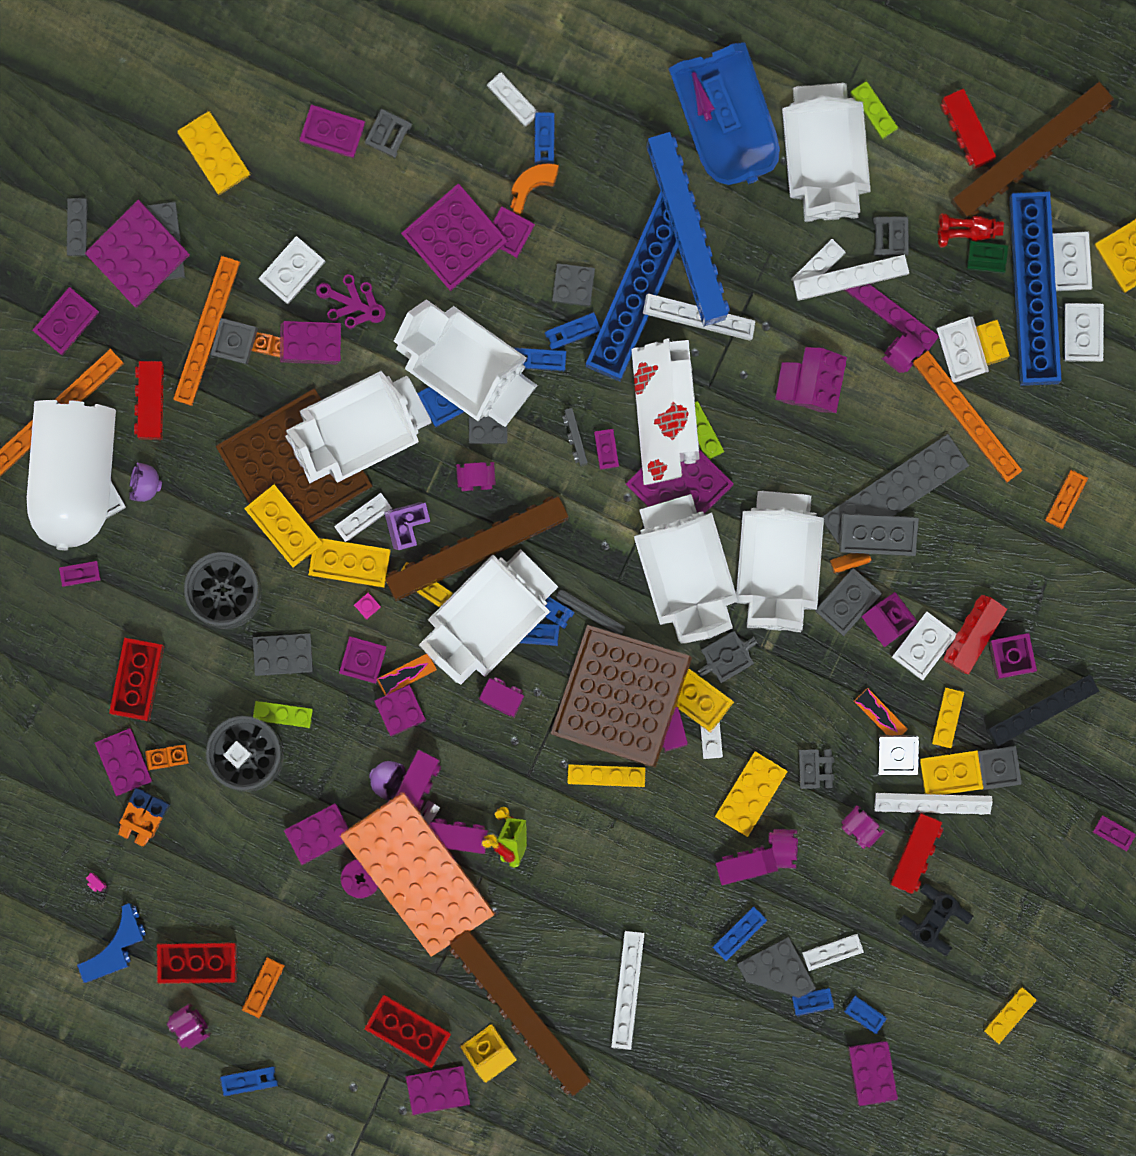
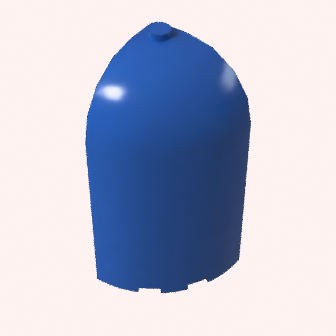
M745 43L729 45L712 53L713 56L706 59L698 57L681 61L670 67L669 71L700 161L706 172L715 181L726 185L744 181L751 184L758 181L759 176L775 168L779 160L780 151L778 138ZM693 72L697 74L705 93L706 90L702 81L720 74L741 124L740 129L724 135L714 110L711 111L712 119L709 121H705L704 115L698 116L696 92L692 77Z

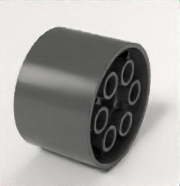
M218 552L202 557L191 567L185 580L184 593L190 610L205 624L217 629H233L244 625L256 614L261 603L262 587L256 572L246 561L231 553ZM236 563L241 567L234 576L232 575V570ZM209 565L212 566L215 573L212 577L204 570ZM223 568L228 569L229 572L226 578L219 577V571ZM244 577L246 579L245 584L241 587L237 586V578ZM206 579H211L213 583L209 589L203 588V582ZM222 586H224L226 589L231 590L225 592L224 596H222V594L219 592H215L221 590ZM253 587V593H243L244 589ZM194 590L204 591L205 595L194 598ZM240 596L247 598V602L243 606L237 604V599ZM207 598H212L214 601L213 606L210 608L204 606V601ZM227 606L230 607L231 613L225 617L221 615V610ZM236 606L242 612V614L238 617L236 616L233 609ZM217 609L215 619L208 618L211 612Z
M239 716L224 721L213 731L207 744L206 758L211 773L220 783L237 791L252 792L268 786L275 780L283 765L284 750L278 734L269 725L253 717ZM255 725L262 728L256 738L253 737ZM230 728H232L236 736L234 740L225 733ZM244 730L248 731L250 734L249 739L241 741L240 733ZM261 738L267 740V746L263 749L257 746V742ZM237 741L248 752L254 754H251L245 761L249 762V764L243 763L239 769L236 767L234 771L229 772L226 769L229 760L225 759L216 762L215 754L224 755L226 753L224 745L227 742L234 744ZM275 748V755H265L266 750ZM263 757L269 759V765L266 768H261L259 765V761ZM246 769H252L254 772L253 777L249 780L244 777ZM258 769L266 775L262 780L257 775L256 771ZM239 772L238 783L231 782L235 773Z

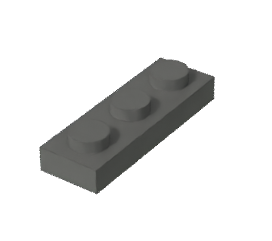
M68 199L67 256H87L85 254L87 251V199Z
M566 409L565 415L562 418L565 427L569 426L570 433L567 435L570 445L574 444L576 450L572 452L575 463H579L580 467L586 466L588 462L573 409Z

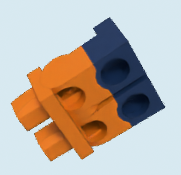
M135 788L119 822L121 826L118 835L128 839L132 830L139 833L135 843L144 847L149 839L154 837L171 804L153 797V795L139 788Z

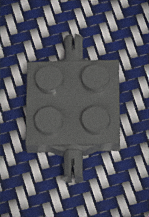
M733 631L701 650L706 658L707 665L697 671L701 673V677L712 672L716 675L719 682L723 683L754 664L749 656L748 649L758 643L754 637L744 643Z

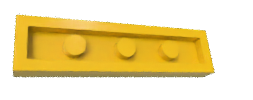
M568 765V784L645 787V768Z

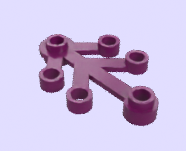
M346 275L343 278V283L347 286L351 298L331 290L327 283H321L316 288L319 298H332L348 305L338 310H329L327 316L330 321H337L339 317L358 310L365 314L356 318H346L345 325L347 328L353 329L356 325L369 320L373 323H379L385 318V309L383 306L376 304L372 294V286L368 282L362 283L360 289L366 295L369 306L361 303L352 275ZM351 278L352 283L347 284L345 280ZM365 285L370 287L367 292L363 291ZM323 287L327 288V292L324 294L320 292V289ZM378 310L380 313L378 316H373L372 312ZM335 312L337 316L336 318H331L330 314ZM349 320H353L354 325L349 326L347 325V322Z

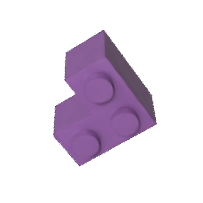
M423 502L384 512L392 545L396 550L417 545L412 526L430 522L426 503Z

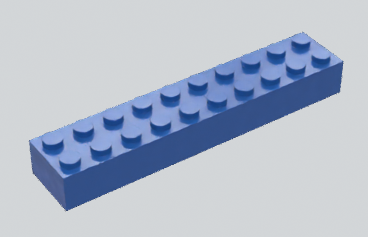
M670 132L648 138L646 147L703 327L725 321L728 311H730L727 300L723 301L722 293H724L721 282H717L716 279L718 271L716 265L711 263L712 252L710 246L705 244L706 233L704 227L700 228L699 225L701 217L698 209H694L695 198L693 192L688 190L689 179L687 173L682 171L684 164L681 155H677L676 152L678 147L675 136L672 137Z
M661 192L586 362V368L621 382L632 357L631 349L636 348L650 316L643 314L646 295H659L679 249Z
M1050 192L1013 193L1009 198L1020 386L1059 384L1061 382Z

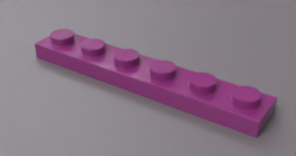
M870 284L844 290L899 332H902L904 329L910 332L923 343L926 352L929 351L939 336Z

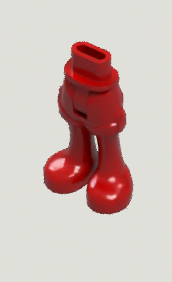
M946 213L940 214L938 227L939 247H946L948 240L951 238H970L976 242L995 238V236H1003L1004 222H996L995 219L973 216L972 219H958L949 217ZM950 227H968L969 229H953Z

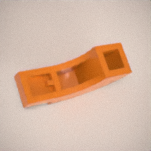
M537 165L529 168L518 177L511 190L512 195L517 196V198H513L511 208L514 209L513 213L521 216L527 195L535 187L541 185L554 187L559 165Z

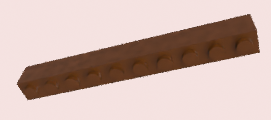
M1098 82L954 197L951 204L964 219L968 217L972 219L973 216L980 213L978 209L983 205L988 207L995 201L993 197L998 193L1003 195L1010 189L1008 185L1013 181L1016 184L1024 178L1023 173L1027 170L1033 171L1039 165L1038 161L1042 158L1044 160L1048 159L1053 154V149L1057 146L1059 149L1068 142V137L1078 135L1083 130L1081 128L1083 125L1093 123L1097 119L1096 115L1102 111L1104 114L1112 107L1111 103L1114 98Z
M551 496L543 500L544 503L539 506L534 504L526 508V512L519 514V512L509 516V520L503 523L498 521L492 524V528L486 531L481 529L474 533V537L469 539L464 537L458 540L455 546L450 547V545L441 548L439 550L440 553L436 555L428 554L422 558L423 561L417 564L411 562L400 572L398 570L387 574L388 577L385 578V581L395 602L567 521L569 516L559 496L556 498Z
M467 930L450 944L452 947L450 952L456 959L459 957L464 962L462 967L468 974L472 972L475 975V983L480 989L485 988L489 994L486 995L493 1005L497 1002L501 1007L499 1010L501 1015L505 1019L510 1018L514 1023L511 1027L518 1035L520 1033L523 1034L526 1038L523 1042L530 1050L532 1048L538 1053L536 1058L542 1065L546 1063L549 1066V1074L554 1080L558 1078L562 1082L560 1087L567 1095L571 1094L574 1096L591 1082L470 931Z

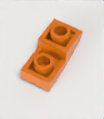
M257 332L252 351L280 358V337Z
M186 745L145 751L148 771L189 764Z

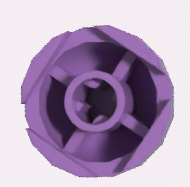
M137 462V466H134L131 475L130 487L133 488V493L129 492L130 500L145 502L152 499L157 491L160 492L162 481L159 480L156 469L150 465Z
M385 761L377 765L376 768H373L369 777L371 779V788L375 794L390 801L389 798L394 799L402 783L400 781L402 775L405 776V767L397 762Z

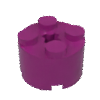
M906 329L901 332L903 335L900 338L897 336L884 354L887 356H882L881 358L898 373L907 372L914 364L911 361L919 357L925 350L923 343Z
M486 462L464 464V468H460V464H457L458 488L461 487L462 491H473L475 486H481V490L492 489V485H496L494 462H490L491 466H487Z
M857 805L841 821L843 824L842 829L849 836L851 834L857 837L856 842L863 849L866 847L870 848L885 833V830L882 828L879 831V824L864 810L860 813L858 811L860 807Z
M774 829L773 833H769V844L772 845L777 868L796 869L797 865L793 864V860L797 861L798 839L794 838V834H798V830Z
M358 860L348 863L342 871V887L352 897L367 898L373 895L379 888ZM363 873L364 879H366L365 883L361 882L360 884H358V879H356V876H361V874Z
M190 1003L169 1016V1021L167 1022L171 1032L175 1031L178 1036L177 1041L183 1049L185 1047L191 1049L211 1036L210 1032L206 1033L208 1026L197 1009L195 1011L191 1009L193 1005Z

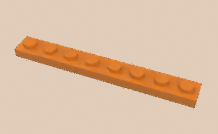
M221 256L173 399L174 401L190 406L193 405L215 340L220 318L223 316L240 265L239 261Z
M929 351L916 359L913 365L1004 481L1007 483L1022 472V469Z

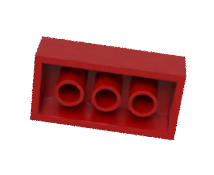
M124 638L109 714L150 722L165 646Z
M237 943L157 944V983L237 982Z
M383 995L364 1028L430 1068L435 1064L452 1034L387 995Z

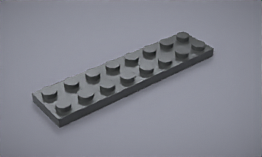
M947 434L821 518H824L825 526L840 546L842 513L894 516L969 467V464Z

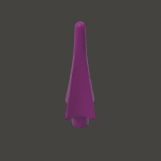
M693 72L692 77L696 92L698 116L704 115L705 121H709L712 119L711 111L715 108L708 99L697 74Z

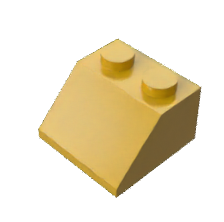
M998 320L977 326L976 329L987 366L1008 359L1010 355Z
M492 1024L460 1046L475 1071L485 1083L516 1061L513 1053Z

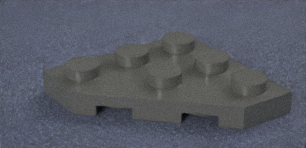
M789 937L737 964L745 981L753 985L762 986L796 998H801L816 990Z

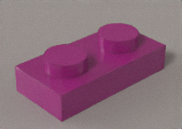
M613 429L595 431L594 435L600 470L619 467Z
M98 561L59 568L62 587L101 581Z
M1103 815L1092 832L1126 852L1136 836L1133 832Z

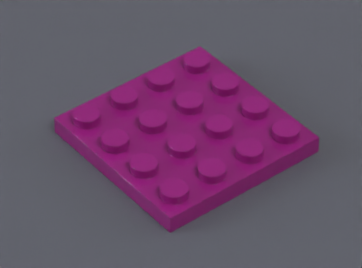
M459 183L401 233L450 291L508 242Z
M137 200L85 252L91 261L136 308L190 255L140 200Z
M699 450V460H696V463L684 464V461L680 462L682 477L644 485L643 470L641 468L626 483V486L647 507L691 494L696 512L703 511L705 514L734 486V483Z

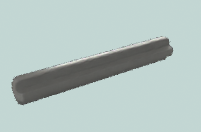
M564 590L558 592L556 596L558 600L612 632L622 635L625 630L623 625Z

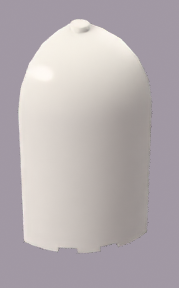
M57 400L34 401L27 488V513L32 528L39 538L50 545L56 546L57 550H68L69 547L88 543L98 534L106 520L109 507L116 410L98 404L92 407L84 406V402L69 401V404H60Z

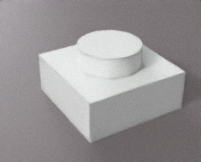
M237 741L224 754L238 769L251 755Z

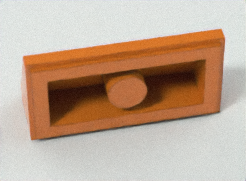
M850 553L830 560L833 573L837 574L871 562V557L865 553Z

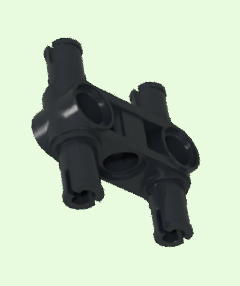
M925 882L919 892L931 899L933 906L921 923H916L904 914L898 924L912 933L911 936L927 948H934L946 957L952 947L938 938V934L950 916L954 915L968 925L974 915L961 907L959 901L945 891H938ZM944 898H949L952 902L949 909H945L942 906ZM923 930H927L930 933L927 941H923L920 938V933Z

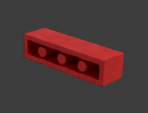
M964 88L944 97L940 105L941 110L950 119L948 122L952 132L955 131L958 136L956 140L960 149L963 148L966 153L965 160L969 166L972 165L974 170L994 161L996 155Z
M139 361V366H136L135 375L136 378H139V384L135 386V397H138V404H135V416H138V423L134 425V434L137 435L139 440H163L164 364L160 361Z
M981 594L980 598L975 602L971 613L966 617L962 628L956 634L952 645L947 649L943 661L956 670L969 675L1006 613L1007 608L993 598Z
M924 814L918 815L891 880V886L909 894L918 891L921 884L919 877L921 873L925 874L929 863H926L929 855H933L936 845H933L936 837L940 838L942 834V822Z

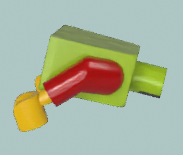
M501 807L497 809L495 816L498 820L505 818L506 822L499 835L498 843L495 835L484 836L486 840L482 841V845L485 848L493 846L494 851L500 854L502 862H508L510 867H518L527 846L526 820L515 819L513 816L510 817L508 808Z

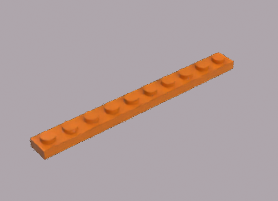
M111 349L108 350L55 400L60 404H69V401L83 402L124 363ZM33 420L0 449V477L31 449Z

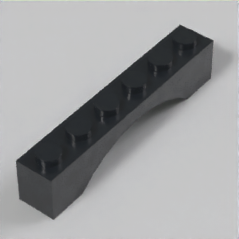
M1090 674L986 731L995 747L1098 693L1099 689Z

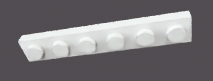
M905 255L796 280L793 281L797 300L799 301L908 275L909 270Z
M652 294L646 295L643 314L746 340L753 339L754 320L728 314L725 321L703 327L697 306Z
M876 793L874 807L875 811L983 815L991 813L992 796Z
M625 931L612 1038L613 1048L631 1050L644 933Z

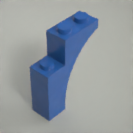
M132 903L122 906L120 926L111 943L94 958L77 965L84 983L130 966V955L123 948L145 940L144 935H146L143 924L139 925L137 917H140L136 906H132Z

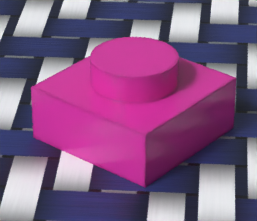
M369 593L354 605L366 620L381 608Z
M90 873L86 878L89 881L87 885L95 892L97 890L103 892L107 887L94 873Z

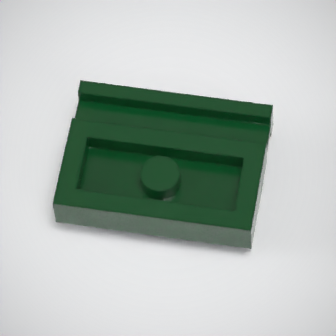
M970 241L967 270L1005 274L1008 245Z

